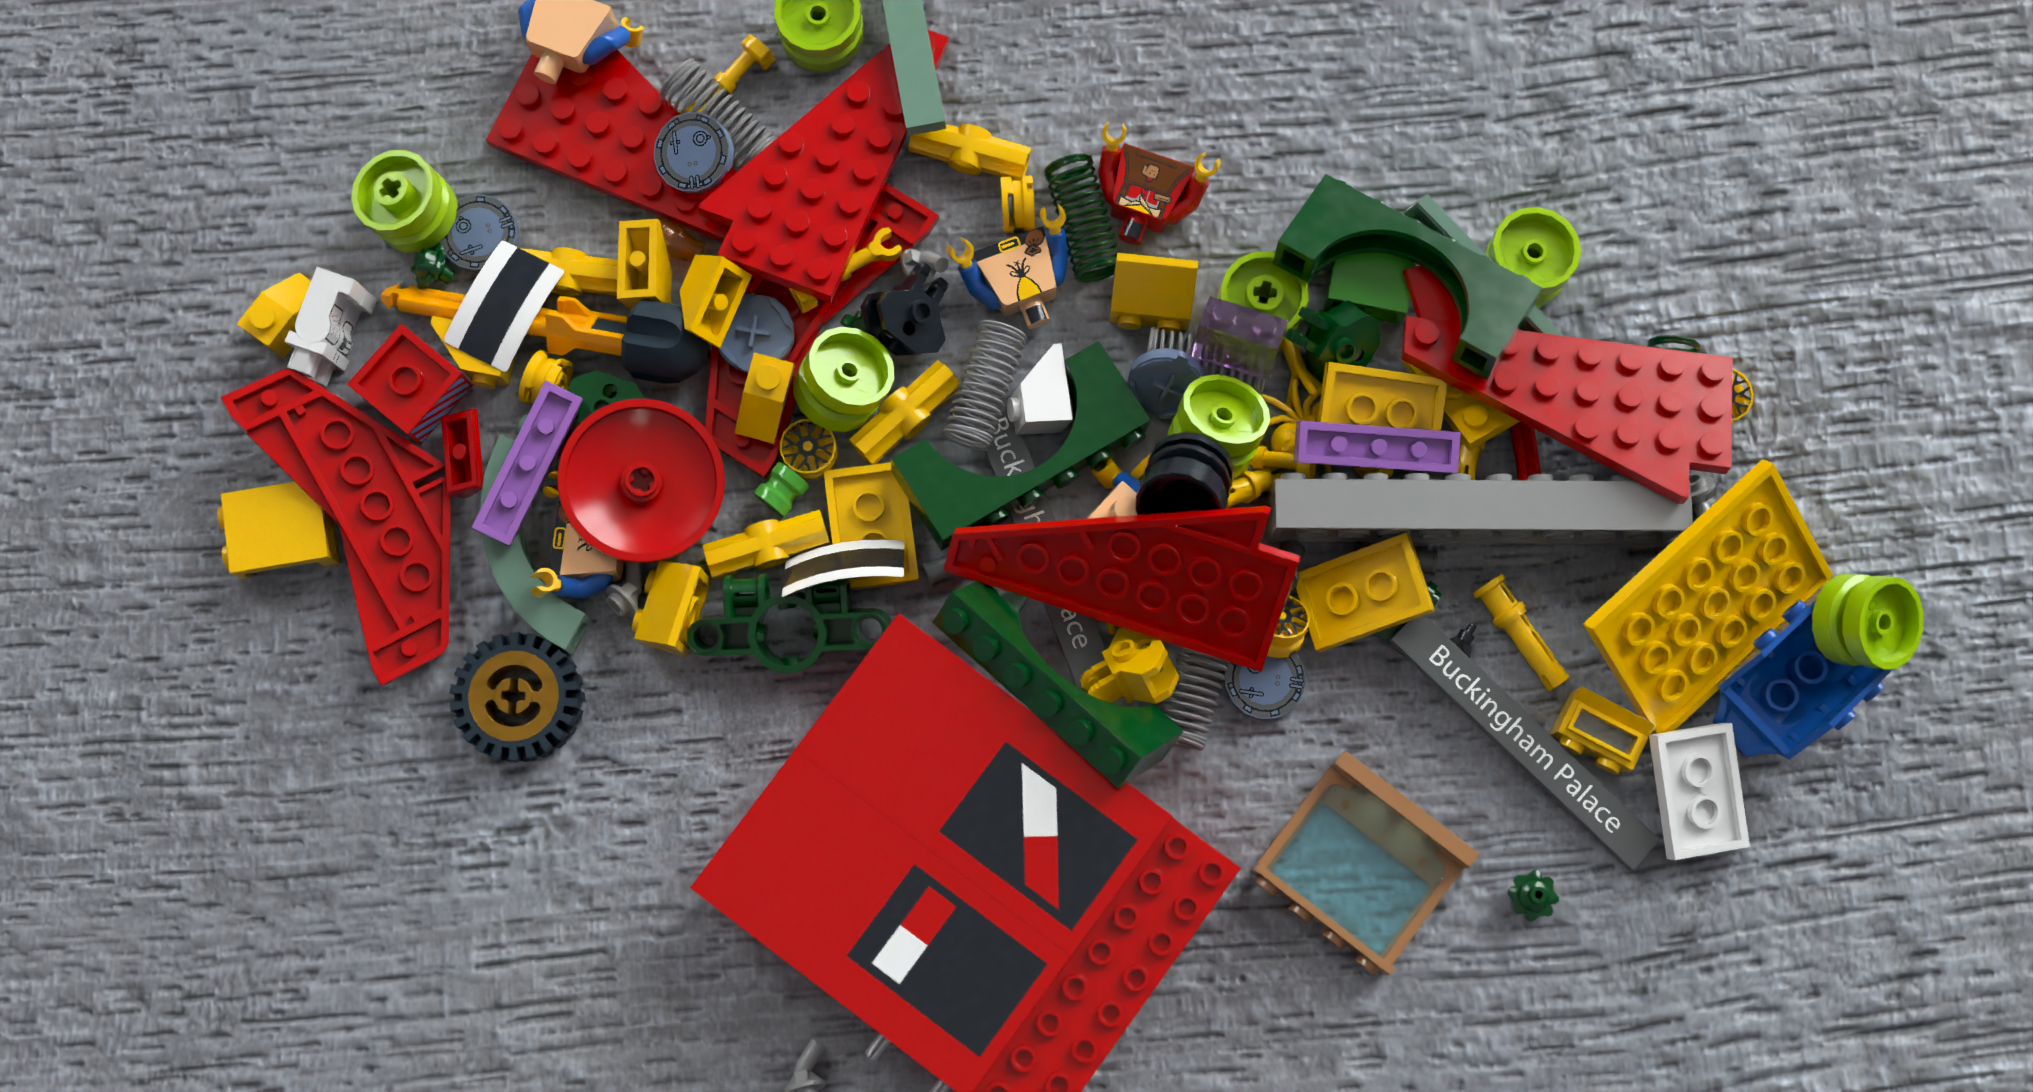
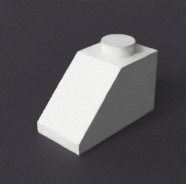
M1062 343L1052 345L1008 399L1007 415L1009 421L1014 422L1016 435L1062 433L1073 420Z

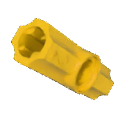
M946 124L947 129L910 136L909 152L945 161L951 168L969 175H979L981 172H985L998 177L1010 176L1012 180H1020L1026 174L1031 155V147L992 137V134L986 129L972 124H961L959 127Z
M565 247L554 248L552 252L522 249L564 270V274L552 289V293L572 297L580 296L582 292L617 296L618 259L592 257L580 250Z
M937 360L907 388L903 386L893 392L880 406L879 413L849 439L850 444L870 465L877 464L903 439L909 440L918 434L931 420V414L959 390L957 385L960 382L945 364Z
M816 510L780 522L777 519H771L746 527L743 533L703 544L708 568L714 580L751 568L762 570L781 565L790 559V556L830 545L821 511Z

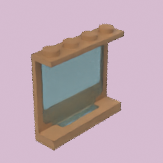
M1343 751L1336 757L1252 868L1251 872L1258 877L1254 883L1273 898L1279 893L1291 902L1288 910L1307 924L1312 919L1325 930L1321 935L1328 942L1340 950L1346 945L1359 955L1355 962L1373 976H1376L1378 972L1383 975H1391L1395 970L1392 965L1461 871L1464 868H1470L1480 854L1351 754Z

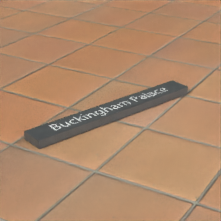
M992 381L986 383L993 386L1004 388V386ZM975 387L977 389L982 390L983 392L997 396H1002L994 391L981 387ZM972 395L982 401L1000 405L997 402H994L990 399ZM1008 399L1001 400L1005 404L1004 408L999 409L1003 415L995 417L1000 423L992 425L997 432L990 434L994 439L991 441L993 445H991V449L985 451L995 477L1017 475L1035 468L1023 435H1016L1014 422H1010L1008 419ZM968 403L970 405L977 407L978 409L996 413L995 411L990 410L986 407ZM970 413L971 415H973V416H975V417H978V418H981V419H984V420H988V421H993V420H991V419H989V418H986V417H984V416H981V415H978V414H975V413ZM974 423L975 426L991 430L985 426ZM1045 491L1042 492L1044 497L1031 507L1023 509L1020 505L1009 511L1012 523L1056 521ZM1044 603L1075 686L1083 690L1080 682L1083 672L1105 660L1101 652L1106 650L1095 619Z
M1426 616L1405 622L1388 640L1628 870H1634L1659 843L1660 839Z

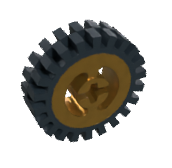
M509 632L510 635L508 636L498 634L492 636L493 641L491 642L482 641L477 644L478 650L474 654L468 652L463 658L466 661L463 669L457 667L454 676L458 677L457 684H451L450 693L454 695V702H450V710L456 713L457 719L453 721L456 727L463 731L464 735L462 737L483 754L508 762L535 761L537 757L545 758L552 754L551 750L554 748L560 749L566 744L564 739L568 734L573 736L577 729L574 724L577 718H582L584 711L580 709L581 702H585V693L581 691V685L584 684L582 676L577 673V666L566 655L567 653L550 641L529 633L526 635L520 632ZM516 669H530L538 675L542 682V688L538 690L534 684L521 678L518 681L506 678L499 683L497 688L496 684L508 672ZM519 691L525 693V699L519 700L517 704L510 701L511 695H516ZM497 705L501 711L516 717L517 714L524 717L531 716L537 711L539 706L540 711L527 724L508 727L499 721L494 712V707Z

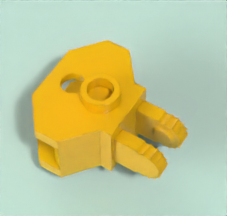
M1121 627L1117 630L1109 648L1101 652L1105 660L1083 672L1080 682L1083 689L1088 691V694L1109 703L1125 697L1128 704L1134 700L1157 704L1172 695L1180 676L1160 639Z

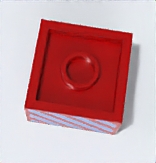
M402 323L347 383L359 396L419 445L439 425L441 417L446 416L473 386L461 371Z

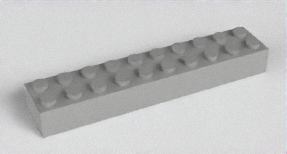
M1284 473L1281 475V479L1274 480L1266 495V506L1271 508L1266 523L1267 543H1282V541L1287 539L1296 540L1300 543H1356V541L1378 543L1397 535L1408 533L1413 544L1669 545L1693 523L1691 481H1689V498L1684 504H1678L1624 475L1611 476L1610 481H1594L1593 475L1579 474L1569 476V481L1553 480V476L1549 474L1530 475L1528 480H1512V475L1509 474L1488 475L1486 477L1487 480H1471L1469 474H1449L1445 476V480H1429L1428 474L1413 473L1405 475L1403 480L1388 479V474L1384 473L1365 474L1363 479H1347V474L1344 473L1323 474L1322 479H1306V474Z

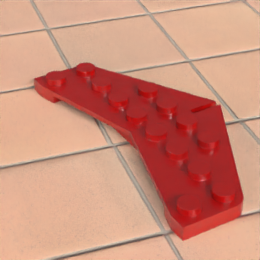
M885 183L854 253L867 247L874 240L875 234L883 228H890L892 231L891 237L881 243L884 248L891 249L900 245L902 253L907 249H914L929 236L939 221V214ZM901 255L894 261H873L852 272L851 278L840 282L831 303L816 298L818 306L805 313H802L788 287L751 274L750 280L752 283L747 286L744 294L755 293L756 295L773 297L787 309L794 324V344L785 361L794 363L795 368L775 443L772 444L735 434L748 373L731 367L721 357L718 348L712 345L705 428L712 436L720 452L766 480L772 468L778 462L780 440L783 432L789 427L796 405L793 394V379L814 340L817 338L820 328L900 260Z
M293 369L279 370L222 396L221 402L231 420L339 525L370 668L380 687L439 658L446 651L449 643L451 496L447 495L446 475L418 489L414 485L445 470V464Z

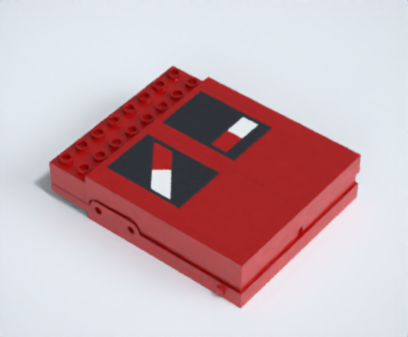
M898 613L697 877L690 889L879 1032L865 1051L867 1057L871 1055L882 1038L885 1037L886 1039L872 1056L871 1060L877 1061L890 1042H892L934 1074L938 1080L929 1092H936L943 1082L945 1085L940 1092H947L949 1088L956 1092H1081L1241 868L1175 820L1173 815L1131 784L1127 783L1118 789L1031 710Z

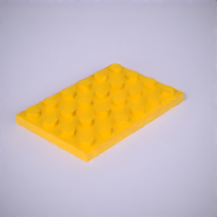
M1762 459L1589 617L1583 625L1638 715L1657 725L1651 735L1675 731L1719 690L1718 686L1757 649L1753 642L1762 633L1771 627L1776 631L1785 622L1782 615L1798 600H1802L1805 603L1834 575L1774 463Z

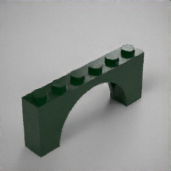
M1327 174L1324 175L1278 240L1273 260L1274 265L1307 283L1327 264L1353 254H1390L1418 264L1433 274L1444 285L1457 307L1460 319V338L1451 360L1487 380L1529 316L1542 287L1534 284L1527 277L1515 274L1496 264L1491 258L1477 254L1460 245L1455 239L1439 234L1424 226L1419 220L1409 218L1388 207L1383 201L1373 199L1352 188L1347 182L1337 180Z
M1099 341L1064 361L1068 389L1073 405L1072 430L1056 454L1040 466L1012 476L993 477L978 475L961 469L946 460L933 448L927 438L891 458L892 474L941 551L950 546L952 535L956 528L1000 525L1009 517V511L1020 505L1023 509L1031 507L1044 497L1042 492L1054 485L1057 489L1067 486L1078 477V471L1087 466H1090L1091 469L1098 468L1111 459V452L1122 446L1126 450L1130 449L1145 439L1146 435L1144 433H1146L1151 419Z
M978 581L952 591L932 623L1118 789L1161 762L1184 732L1182 728L1154 704L1144 707H1125L1109 703L1079 689L1054 671L1033 649L1020 624L1019 614L1030 598Z

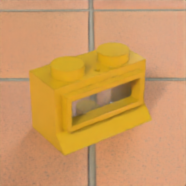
M1581 686L1569 693L1550 735L1559 739V744L1568 752L1579 756L1584 752L1597 759L1596 766L1609 773L1618 775L1620 771L1625 773L1634 769L1649 735H1651L1657 725Z

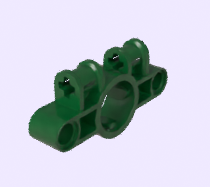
M759 574L758 578L734 579L732 575H725L723 580L724 614L708 615L697 620L689 627L686 640L692 652L700 656L753 654L762 665L772 671L795 673L811 666L825 651L872 649L879 638L873 639L865 636L861 628L862 621L867 618L877 620L881 625L882 635L891 624V619L886 612L878 608L852 609L850 578L812 585L805 588V593L795 591L782 597V593L770 597V584L767 574ZM835 588L836 590H821V589ZM739 592H754V593L740 594ZM778 605L779 609H789L800 606L807 610L815 620V623L812 624L813 637L817 638V644L808 657L799 659V655H785L783 659L774 654L767 646L765 641L767 639L768 627L767 624H763V621L771 607ZM703 625L711 626L716 631L718 638L715 645H707L701 640L700 629Z

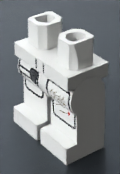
M317 267L296 318V332L289 330L285 342L294 348L287 368L296 370L317 384L327 387L334 368L342 371L346 370L349 360L345 356L352 349L353 340L351 334L361 311L372 314L377 299L356 280Z

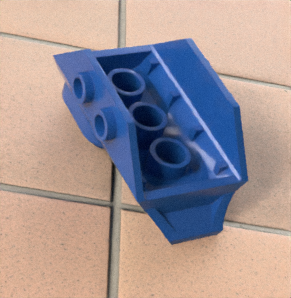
M1823 586L1805 603L1802 600H1798L1782 615L1785 622L1776 631L1771 627L1762 633L1753 642L1757 649L1718 686L1720 701L1713 724L1732 723L1735 747L1747 758L1761 754H1779L1790 760L1833 727L1839 730L1847 725L1856 715L1852 709L1862 699L1868 702L1877 696L1885 687L1881 681L1893 670L1867 668L1863 665L1836 664L1824 657L1816 645L1812 631V612L1817 595Z

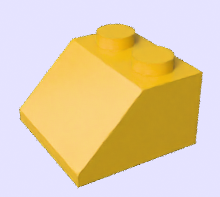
M1117 253L1109 322L1117 323L1119 328L1127 330H1137L1141 326L1157 327L1159 332L1161 329H1164L1166 334H1169L1171 330L1174 334L1181 332V330H1188L1192 314L1198 261Z
M660 561L657 570L651 569L644 588V592L648 593L644 609L638 608L632 623V632H636L634 639L637 642L687 658L690 650L686 640L687 631L693 623L700 619L712 582L701 567Z

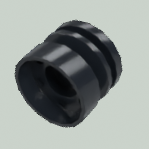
M1182 432L1167 436L1156 444L1150 454L1145 468V475L1141 480L1136 495L1137 514L1225 509L1234 479V465L1229 453L1217 441L1203 434Z

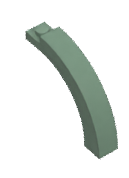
M528 413L524 414L516 428V435L519 434ZM500 434L492 450L485 471L480 509L515 440L503 434ZM523 523L511 547L482 534L486 556L493 575L503 594L516 612L547 640L574 655L593 619L565 603L558 596L554 595L552 591L539 598L532 594L531 590L537 586L546 587L541 578L531 577L537 571V568L532 561L527 547Z

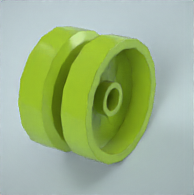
M775 0L774 19L785 54L797 66L812 72H830L845 66L857 55L863 42L864 32L859 0Z
M389 150L373 157L361 168L352 188L351 201L356 216L390 247L402 252H420L423 248L428 249L435 246L449 233L456 220L458 203L454 189L420 155L408 150Z
M1531 207L1519 209L1506 216L1494 232L1484 253L1496 264L1517 275H1523L1534 284L1542 287L1535 302V306L1541 308L1554 301L1577 269L1581 247L1578 234L1568 220L1555 211Z
M1260 251L1247 254L1238 258L1225 273L1216 300V319L1224 335L1232 342H1235L1237 346L1244 344L1245 348L1248 349L1252 345L1254 351H1257L1260 347L1271 350L1280 346V343L1287 339L1285 335L1289 328L1297 330L1302 318L1298 313L1302 306L1306 307L1308 304V283L1274 265L1275 252ZM1258 300H1263L1266 304L1260 303Z
M838 327L826 330L814 340L807 356L803 359L793 379L794 398L801 412L816 425L830 431L839 432L859 429L873 417L879 404L883 402L889 393L894 381V364L887 349L874 336L857 328Z
M1218 374L1202 376L1190 383L1178 406V411L1169 427L1168 436L1190 432L1203 434L1215 440L1229 453L1234 465V478L1247 471L1270 424L1269 408L1257 391L1234 377Z
M1838 574L1827 581L1817 595L1812 612V631L1818 649L1826 659L1836 664L1863 665L1867 668L1883 670L1898 669L1911 659L1919 646L1923 633L1924 612L1916 590L1911 583L1900 577Z

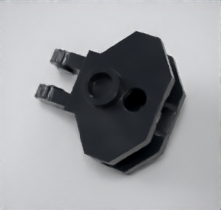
M925 262L919 263L912 269L902 286L894 287L892 291L868 294L860 306L867 333L874 336L895 356L938 353L946 340L939 315L943 307L939 305V302L947 291L946 289L949 284L942 277L933 280L925 292L921 290L931 270Z

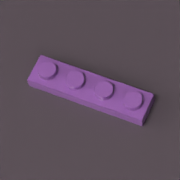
M545 380L471 527L473 530L511 547L584 401L582 397Z
M1296 421L1294 462L1458 473L1461 432Z

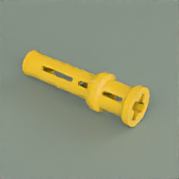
M1501 573L1474 591L1472 595L1475 599L1480 598L1494 617L1492 621L1494 626H1498L1499 629L1503 628L1530 667L1540 678L1545 689L1550 691L1566 681L1570 676L1559 664L1554 654L1529 622V619L1524 614L1527 611L1525 609L1526 605L1523 601L1518 602L1504 583L1506 577Z

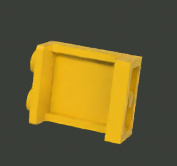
M295 482L221 494L222 506L218 507L217 516L221 529L225 531L226 546L222 547V560L230 574L240 579L251 578V573L314 562L322 566L340 564L335 521Z

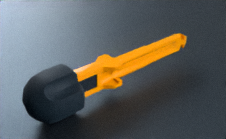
M400 284L387 287L380 294L381 302L388 309L395 305L400 312L454 319L466 296L464 294L424 287L419 289L417 286L412 285L401 289ZM560 296L557 299V310L540 308L526 333L546 337L547 352L563 356L571 350L578 348L622 356V365L633 378L663 384L680 383L697 374L706 363L710 345L685 329L682 307L645 299L638 302L631 309L628 317L590 311L576 298Z

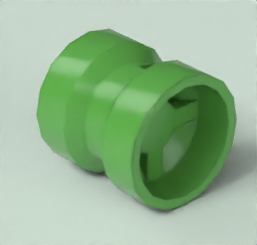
M777 462L771 470L770 479L766 483H760L753 494L773 512L785 518L792 510L794 499L803 496L810 486L789 467L781 462Z

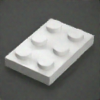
M1718 723L1649 735L1666 858L1680 860L1750 847L1732 723Z

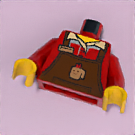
M1107 121L1102 130V137L1107 144L1102 147L1098 168V178L1103 199L1112 205L1111 215L1124 220L1119 238L1126 243L1140 245L1146 228L1163 233L1168 224L1177 225L1197 210L1209 186L1208 177L1220 169L1221 160L1220 158L1216 160L1213 170H1206L1202 165V160L1207 151L1200 154L1195 159L1194 166L1126 143L1123 144L1121 150L1118 144L1124 141L1127 128L1123 123L1122 134L1117 138L1110 137L1107 132L1109 121Z

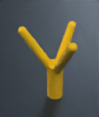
M1286 339L1280 343L1291 371L1286 405L1294 409L1290 389L1292 380L1295 379L1299 382L1300 379L1311 396L1316 395V388L1322 387V383L1307 370L1298 345Z

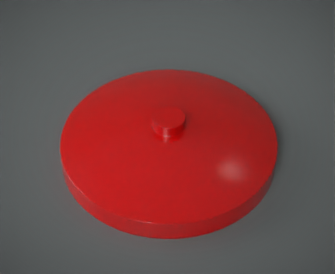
M627 399L614 402L595 411L581 422L571 434L559 462V499L571 527L593 549L605 556L623 562H660L687 551L710 529L717 517L724 496V466L721 454L712 436L688 412L659 400Z

